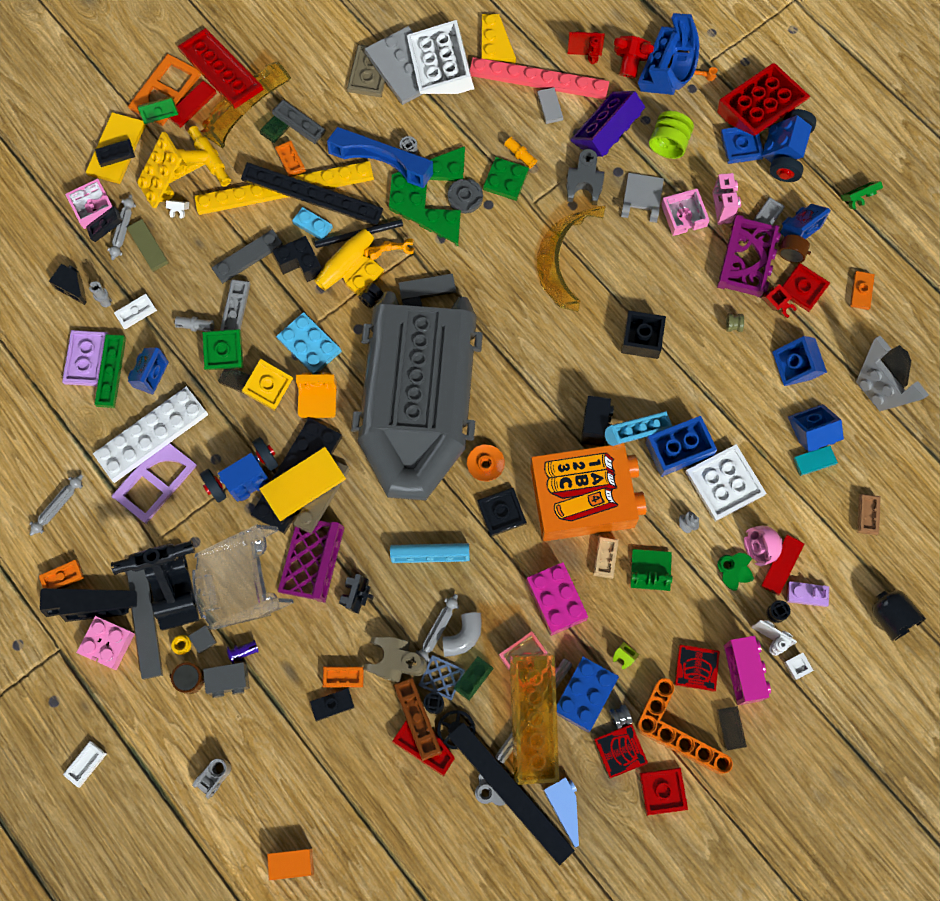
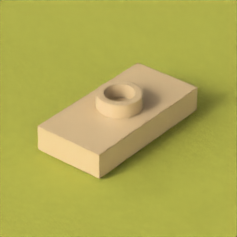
M599 536L593 576L614 578L619 539Z

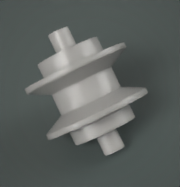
M687 512L686 515L683 514L679 517V527L685 533L697 530L699 528V517L693 512Z

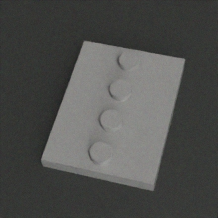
M409 26L366 47L364 52L402 105L422 95L419 92L407 35L413 33Z

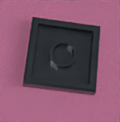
M514 488L477 500L490 537L527 524Z

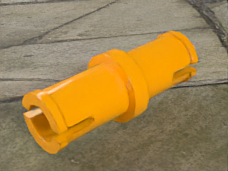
M509 137L504 143V146L512 151L515 157L522 160L530 169L537 163L538 160L526 151L527 148L517 143L513 137Z

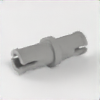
M92 282L89 290L93 293L94 299L100 302L102 307H109L112 300L108 296V291L99 282Z
M177 316L175 318V327L191 329L194 332L197 330L212 332L214 330V321L198 319V317L187 318Z

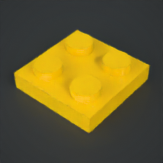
M260 359L241 392L275 411L293 377Z

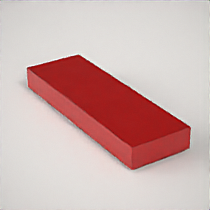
M203 80L176 106L179 114L168 119L181 128L217 94L216 90Z
M786 535L782 542V552L778 559L772 562L760 587L779 596L805 543Z

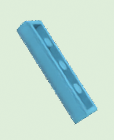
M667 411L611 425L605 430V438L609 445L615 446L648 437L673 426Z
M469 543L390 545V558L392 563L470 561Z

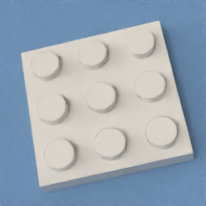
M737 444L689 468L685 472L715 522L767 494Z

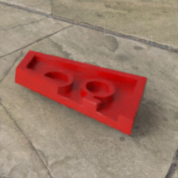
M407 720L392 741V743L443 777L455 760L453 754L435 734L442 754L422 761Z

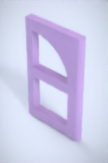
M169 443L137 466L111 496L147 524L197 465ZM165 461L177 462L186 466L169 487L149 472L148 469L157 463ZM142 476L163 492L146 513L124 497Z

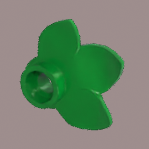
M737 553L733 556L723 555L719 558L717 567L722 573L723 583L729 589L736 591L739 582L748 583L754 580L751 570L747 567L752 559L749 555ZM724 562H728L730 568H725Z

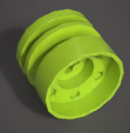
M677 111L662 112L658 117L650 138V148L653 152L665 158L677 159L684 156L694 129L693 121Z

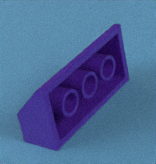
M613 91L570 140L582 150L591 149L596 152L597 157H603L619 141L620 136L630 128L633 121L640 117L641 112L646 107L636 91Z

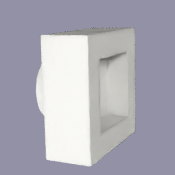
M804 653L784 662L794 681L814 671Z

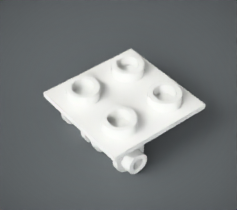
M767 620L758 621L751 628L773 640L769 647V652L772 655L777 656L797 643L790 633L774 628L775 625Z

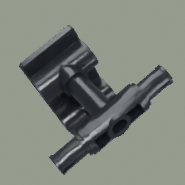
M192 540L177 545L169 543L130 554L127 559L111 562V567H114L111 568L114 575L129 570L135 572L144 570L146 578L151 584L154 599L152 610L162 631L196 622L200 619L186 559L187 554L195 553Z

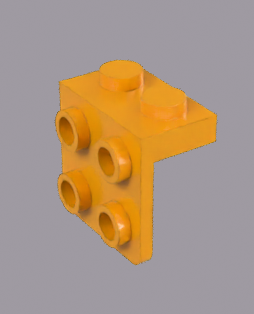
M308 372L296 375V383L299 388L298 416L300 418H334L336 416L337 395L335 375L328 372L320 373V375H313Z

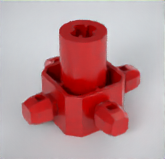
M620 36L615 38L614 52L622 57L619 75L627 78H636L639 62L647 61L649 55L654 50L651 42L636 36Z

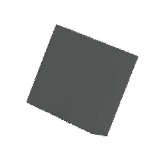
M206 625L189 635L199 654L217 643Z

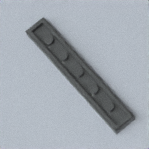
M129 570L127 571L129 590L137 592V607H133L132 612L141 678L145 680L163 676L156 621L152 610L151 585L146 578L144 570L137 572Z

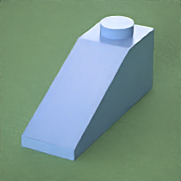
M564 778L543 791L572 845L576 848L579 846L577 801L574 793L577 789L572 780L567 781Z

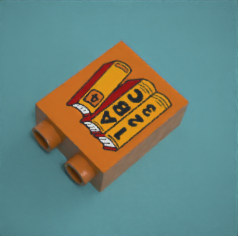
M625 443L531 457L530 470L543 542L635 528L639 516L646 515L644 493L642 491L634 492L631 479L639 477L637 457L635 454H626Z

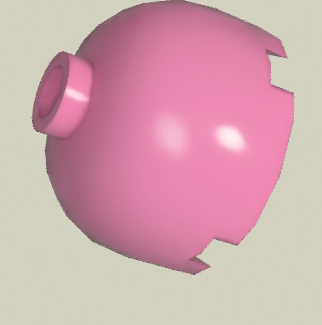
M762 525L752 527L746 531L748 536L744 537L745 550L747 555L756 561L754 564L764 566L778 559L782 552V539L773 528Z

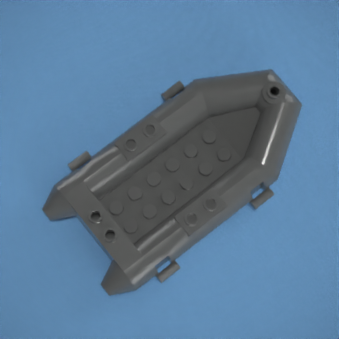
M386 291L373 307L371 324H363L361 343L369 344L361 412H353L351 431L358 432V443L387 498L426 501L466 449V440H474L476 421L468 420L473 355L474 351L481 352L483 333L476 332L477 316L467 297H459L451 309L399 305L395 293ZM371 329V331L373 332V337L369 339ZM475 338L474 346L470 344L471 340ZM360 417L363 419L361 427H359ZM466 426L467 435L463 434V428Z

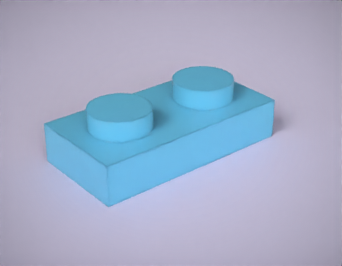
M303 207L292 220L294 225L319 240L325 239L333 228L331 223Z

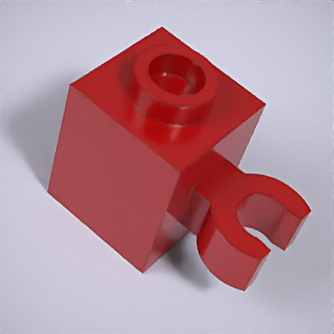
M780 284L774 285L761 297L773 311L781 309V314L785 318L789 317L786 313L787 308H791L793 311L797 310L795 305L788 304L792 297Z

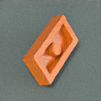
M75 559L39 575V579L43 588L62 589L84 579L78 561Z

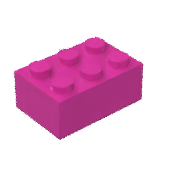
M564 562L527 577L526 583L550 636L587 621V612Z
M755 636L732 639L723 645L737 705L760 702L769 698L771 687L769 682L765 680L766 666L760 658L761 645L759 640L756 641Z

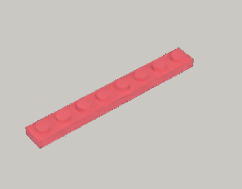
M473 57L470 67L471 76L541 89L554 87L555 91L603 100H606L609 81L475 57Z

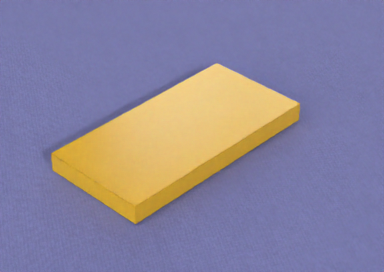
M112 112L96 149L130 139L135 151L146 124L142 120ZM95 151L86 174L121 184L131 158L101 167Z
M326 447L261 487L260 491L279 521H282L346 480Z

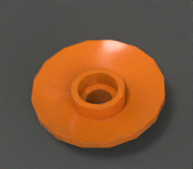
M483 444L477 446L467 457L468 471L479 481L489 482L495 480L504 470V456L498 448L492 445ZM484 462L489 463V467L485 468L482 466V464Z

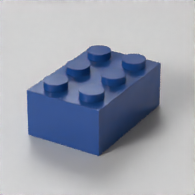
M701 416L647 437L645 442L660 477L711 458L717 451Z
M582 657L553 713L589 733L619 676Z

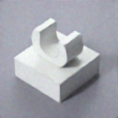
M166 201V208L171 209L170 217H175V212L178 211L180 218H184V210L189 209V202Z

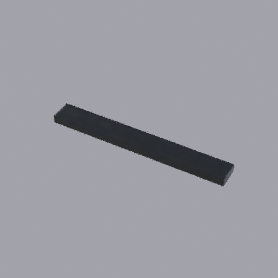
M248 162L241 177V180L375 226L379 224L383 213L382 207Z
M463 722L448 738L560 866L575 850Z

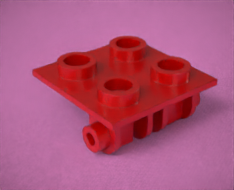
M569 32L567 54L588 55V61L591 64L597 63L599 56H602L605 33Z

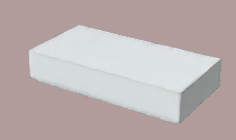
M89 741L63 775L80 788L107 753L95 743Z

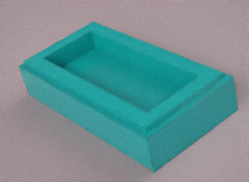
M831 446L793 458L800 476L834 466L838 463Z

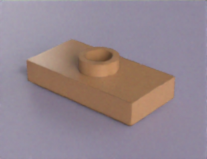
M859 495L857 533L879 534L881 496Z

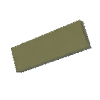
M143 219L126 227L153 272L169 264Z

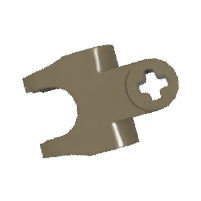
M372 637L370 643L383 648L384 657L378 664H364L363 670L393 682H400L402 673L413 676H420L425 673L427 662L418 654L408 651L410 642L393 637Z

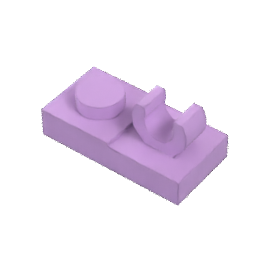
M790 581L788 582L787 602L828 607L829 586Z

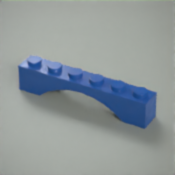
M339 127L335 129L327 140L329 154L342 159L370 158L385 162L397 169L408 183L421 188L425 187L433 175V161Z

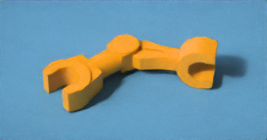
M408 238L404 243L384 241L378 247L373 246L364 249V256H370V260H375L382 252L403 249L406 254H413L415 248H409L407 245H413L414 239Z

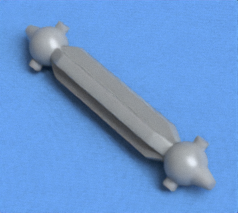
M129 195L125 200H121V203L124 205L120 212L122 223L115 229L112 239L113 247H108L107 249L111 255V260H114L119 255L122 256L119 248L124 242L127 231L126 227H128L132 214L131 208L136 207L132 195Z
M82 475L73 478L69 477L70 484L65 486L39 515L38 521L30 522V536L36 533L42 534L44 532L42 530L43 525L48 524L74 494L75 488L81 489L83 487L81 485Z
M456 594L452 598H445L446 607L441 610L423 642L422 650H416L415 652L428 662L431 659L428 653L434 649L452 616V609L459 608L457 602L458 595Z

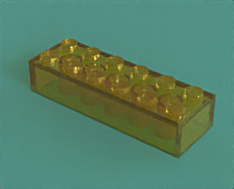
M550 653L510 655L514 781L518 785L559 782L555 655Z

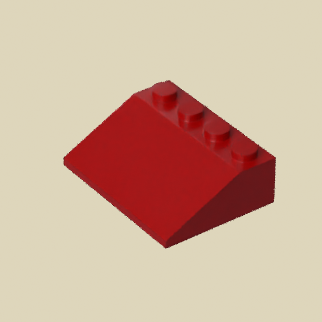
M772 63L719 99L717 113L728 124L755 136L808 100L810 95L777 64Z

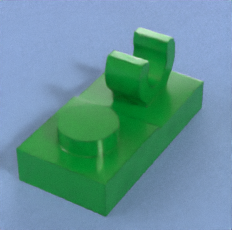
M172 96L138 106L144 124L179 114Z
M871 181L842 194V201H849L850 209H856V201H858L859 206H863L865 201L862 196L870 197L877 194V191L883 188L882 182Z

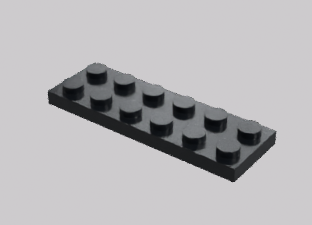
M308 418L272 480L324 447L332 456L343 437L342 434ZM262 495L252 511L251 517L285 534L299 510L279 521Z

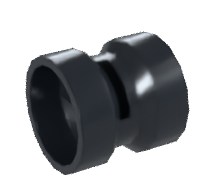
M370 283L367 286V290L361 292L358 298L365 306L371 309L375 302L383 295V292L374 283Z
M778 600L767 608L766 615L771 622L781 623L789 617L791 609L786 602Z
M431 692L424 698V707L430 714H439L444 708V700L439 693Z

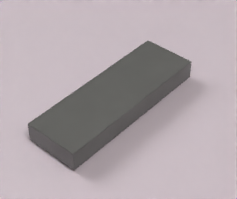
M282 100L272 110L274 116L314 144L326 132V129L285 100Z
M453 274L399 282L402 300L419 296L422 299L456 293Z

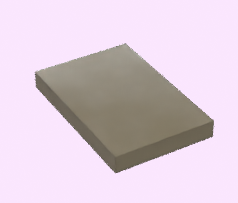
M358 44L347 91L382 98L385 81L364 53L365 48L368 46Z

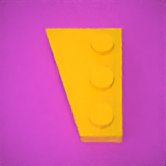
M482 14V59L503 63H516V57L500 15Z

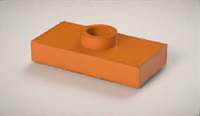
M291 140L275 147L288 176H297L306 172Z
M855 272L850 307L865 310L871 308L875 274Z
M323 666L322 687L364 688V667Z

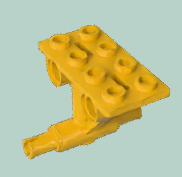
M192 126L187 131L194 141L196 150L176 149L166 132L161 133L137 181L138 186L152 208H157L159 202H165L173 198L174 191L169 183L203 165H206L210 173L217 177L221 186L224 187L230 184L231 179L225 172V165L220 159L217 150L213 148L208 138L203 137L197 126Z

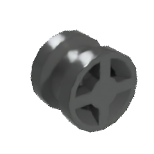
M625 704L621 705L619 709L609 710L612 721L617 729L622 728L624 724L629 725L633 723Z

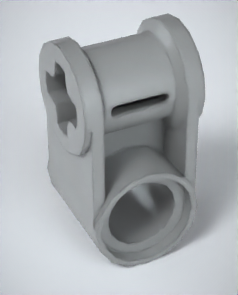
M214 759L196 778L192 786L194 788L198 787L206 794L205 797L210 799L230 774L231 764L226 759ZM218 763H222L224 766L221 774L216 772Z

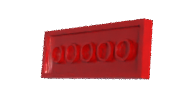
M206 28L177 46L188 61L234 109L264 90L256 78Z

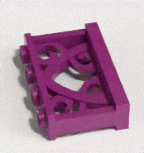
M736 215L717 288H726L761 298L763 292L767 293L769 287L767 277L771 276L773 265L770 264L771 260L775 259L777 249H774L775 243L778 244L781 233L778 232L779 226L743 218L744 216ZM742 228H747L755 231L753 232V234H751ZM763 232L767 233L770 239L768 242H763L762 238L764 236H760L758 240L755 236ZM743 241L745 243V241H748L745 246H740L738 242ZM752 245L758 253L760 261L745 269L744 261L734 253L743 252ZM733 263H739L741 270H739V267L735 268ZM764 266L763 273L759 272V270ZM746 276H749V280L752 283L754 282L753 278L757 277L759 284L757 286L749 285L746 282ZM741 278L742 283L731 281L728 279Z

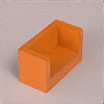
M312 849L267 854L269 880L314 875Z

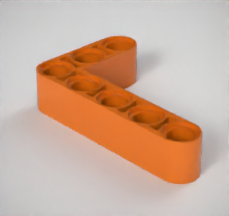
M662 678L656 682L637 721L636 727L638 732L717 774L728 773L733 767L732 759L728 755L660 721L674 692V684L667 678ZM661 683L669 687L667 694L660 692L659 685ZM655 701L659 703V712H654L651 710V702ZM643 720L651 722L652 727L650 731L642 728ZM662 729L669 731L670 739L668 741L661 738L660 732ZM681 739H685L689 743L687 750L680 748L679 741ZM700 749L706 750L708 755L706 760L699 758L698 751ZM720 758L726 762L724 770L719 769L717 766V761Z

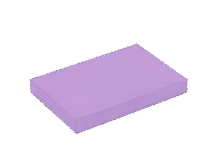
M71 330L62 380L64 384L98 385L105 336L109 335L108 332Z

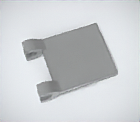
M628 173L621 217L628 218L630 207L651 210L650 222L657 223L664 178Z

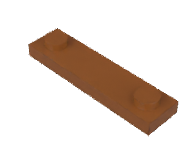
M413 678L393 684L422 761L442 754Z

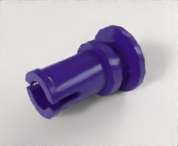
M255 640L239 647L236 645L231 650L227 646V655L232 664H235V660L239 659L241 661L243 657L259 652Z

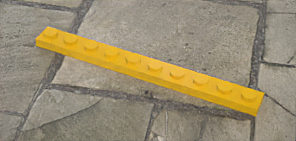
M370 161L292 176L325 189L374 180ZM252 184L195 196L198 214L202 215L289 196Z

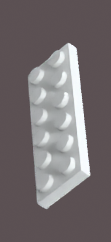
M186 386L95 451L93 455L109 478L115 483L208 416V413Z

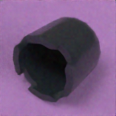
M885 590L876 596L878 601L873 605V614L892 642L909 633V628L914 625L918 626L926 620L924 615L902 591L894 590L888 593Z

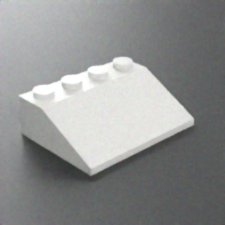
M457 20L407 35L420 94H459L474 89Z

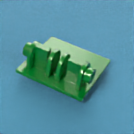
M632 549L631 588L670 591L673 579L671 576L672 552Z

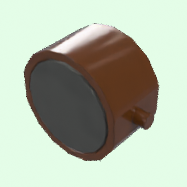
M787 235L783 238L782 244L778 243V247H780L779 255L786 261L802 263L805 261L807 254H811V251H809L810 243L801 236Z
M190 662L177 665L172 674H170L173 687L184 694L198 692L205 683L203 670Z

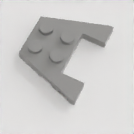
M881 336L873 340L856 383L879 411L919 401L929 396L918 381L905 390L881 361V358L891 350Z

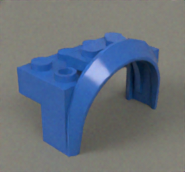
M673 13L671 19L674 27H661L654 43V50L649 55L638 80L641 92L674 95L675 90L683 88L692 78L699 58V36L692 14ZM678 50H683V51H689V53L677 52V51H678ZM674 54L670 68H667L671 60V57Z

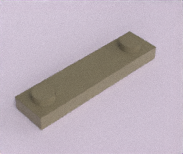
M335 461L346 477L350 470L349 467ZM342 482L305 505L294 521V526L312 534Z

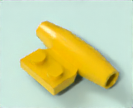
M363 229L346 241L326 262L314 280L315 283L325 291L343 278L346 286L357 296L361 292H365L367 286L370 283H374L384 272V269L374 260L363 256L364 249L368 248L374 240L373 235L366 229Z

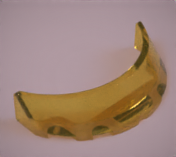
M279 61L266 65L259 73L252 74L264 90L236 109L223 97L210 111V116L203 121L204 129L201 130V133L223 149L226 137L240 118L262 98L291 79Z
M605 205L575 212L562 218L548 230L541 241L540 250L537 254L538 276L542 288L560 308L578 312L581 301L568 288L560 271L559 252L562 241L571 226L580 225L586 217L592 216L603 219Z

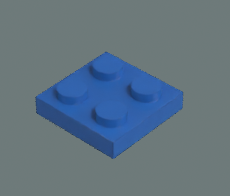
M736 127L721 130L720 134L728 164L763 159V148L759 133L753 136Z

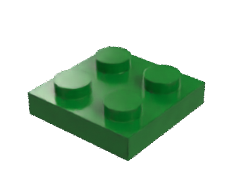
M495 157L483 190L517 201L528 175L529 167Z
M240 329L202 332L205 370L243 368L242 334Z

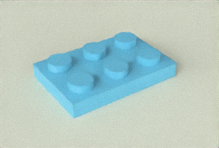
M304 312L276 336L313 375L320 372L342 352L341 348Z

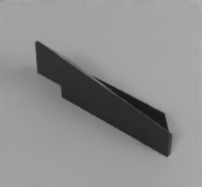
M43 588L40 592V611L44 616L60 615L65 622L94 619L95 616L104 618L126 615L129 612V608L137 607V592L132 590Z

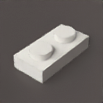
M144 294L114 312L123 328L127 329L157 310L147 294Z

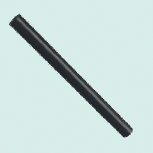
M400 219L364 229L371 234L402 227L403 222ZM361 230L314 241L315 247L320 248L347 241Z

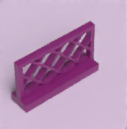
M319 521L312 534L315 533L318 541L310 546L305 538L311 534L307 532L302 535L300 528L295 527L278 588L279 593L313 599L323 603L326 602L345 529L340 523ZM322 527H329L327 535L320 538L317 530ZM303 540L307 548L297 553L295 550L296 544ZM321 544L323 552L316 557L312 549ZM310 552L313 560L304 565L300 557ZM298 559L302 567L292 572L290 568L291 563ZM316 562L319 567L318 571L311 576L307 568ZM304 570L308 578L299 584L295 576ZM293 578L297 586L291 590H286V582ZM311 581L314 586L312 594H307L303 591L302 587Z

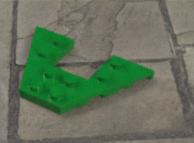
M465 146L430 159L433 161V175L429 180L457 181L463 179ZM400 172L392 174L389 210L396 214H401L403 218L412 220L427 231L434 232L440 238L443 237L455 243V246H459L461 210L425 209L427 184L424 188L408 183Z

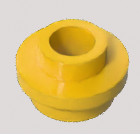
M185 635L176 636L171 643L172 651L177 655L187 654L192 647L191 640ZM184 642L185 647L180 649L179 644Z

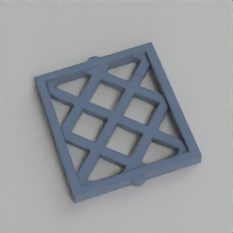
M432 655L418 686L431 692L439 693L442 697L452 701L465 669ZM437 660L445 665L439 667ZM435 661L437 668L430 670L431 662ZM450 666L457 669V671L452 672ZM447 667L449 674L442 676L440 669ZM438 670L440 677L433 680L431 673ZM460 672L459 680L455 682L453 675ZM429 674L431 681L424 683L425 676ZM451 676L453 683L446 685L444 678ZM442 680L443 687L437 689L434 682ZM432 683L434 689H431L426 685ZM454 686L453 693L449 695L447 688ZM445 689L447 695L442 694L438 691Z

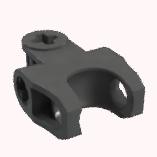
M591 149L583 150L579 156L578 168L569 167L566 185L567 202H573L575 193L578 190L584 189L592 195V205H597L602 192L605 171H596L597 154Z

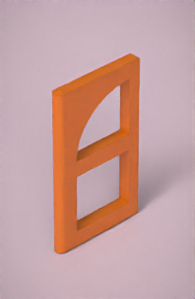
M167 54L130 102L128 108L140 114L138 106L150 102V94L153 88L169 97L172 96L177 106L193 87L201 73L196 68ZM171 65L191 75L179 92L159 82ZM168 118L155 121V123L163 126Z

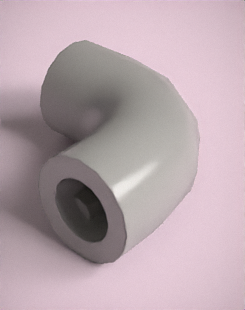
M473 612L461 615L462 629L460 633L454 636L443 637L444 657L466 653L475 646L481 635V613Z

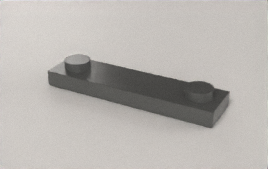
M272 229L211 268L223 284L272 253V250L283 246V243Z

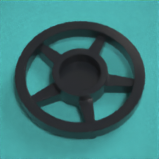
M450 711L443 715L438 723V737L450 749L458 750L456 746L446 743L450 740L448 736L443 740L441 736L442 724L448 728L450 735L462 724L460 722L461 714L469 719L472 726L467 727L472 729V733L475 735L474 721L463 711ZM457 714L455 722L451 724L444 722V719L449 715Z

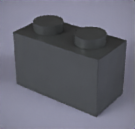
M244 662L203 669L205 692L208 695H212V698L224 697V693L232 692L233 695L245 693V689H250L248 668Z

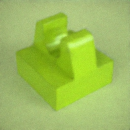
M623 642L616 650L612 660L616 662L618 658H621L624 661L621 668L626 669L632 665L640 654Z

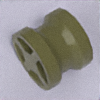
M728 313L726 331L736 330L737 332H743L744 314L733 315Z

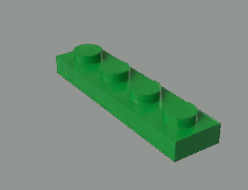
M124 335L105 336L94 404L96 407L115 408L126 342Z

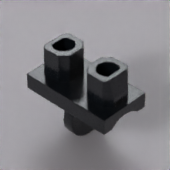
M356 574L355 577H347L345 587L351 589L349 595L343 594L341 596L339 604L351 612L359 614L361 605L365 606L367 600H373L374 598L373 595L369 594L371 588L368 586L369 580L359 574Z

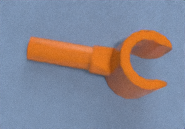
M711 67L708 71L695 70L694 75L706 76L708 81H713L717 77V75L713 74H716L718 69Z

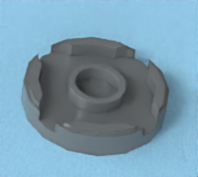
M459 179L449 187L448 202L452 209L461 210V213L466 214L474 212L481 206L483 191L481 186L474 180Z

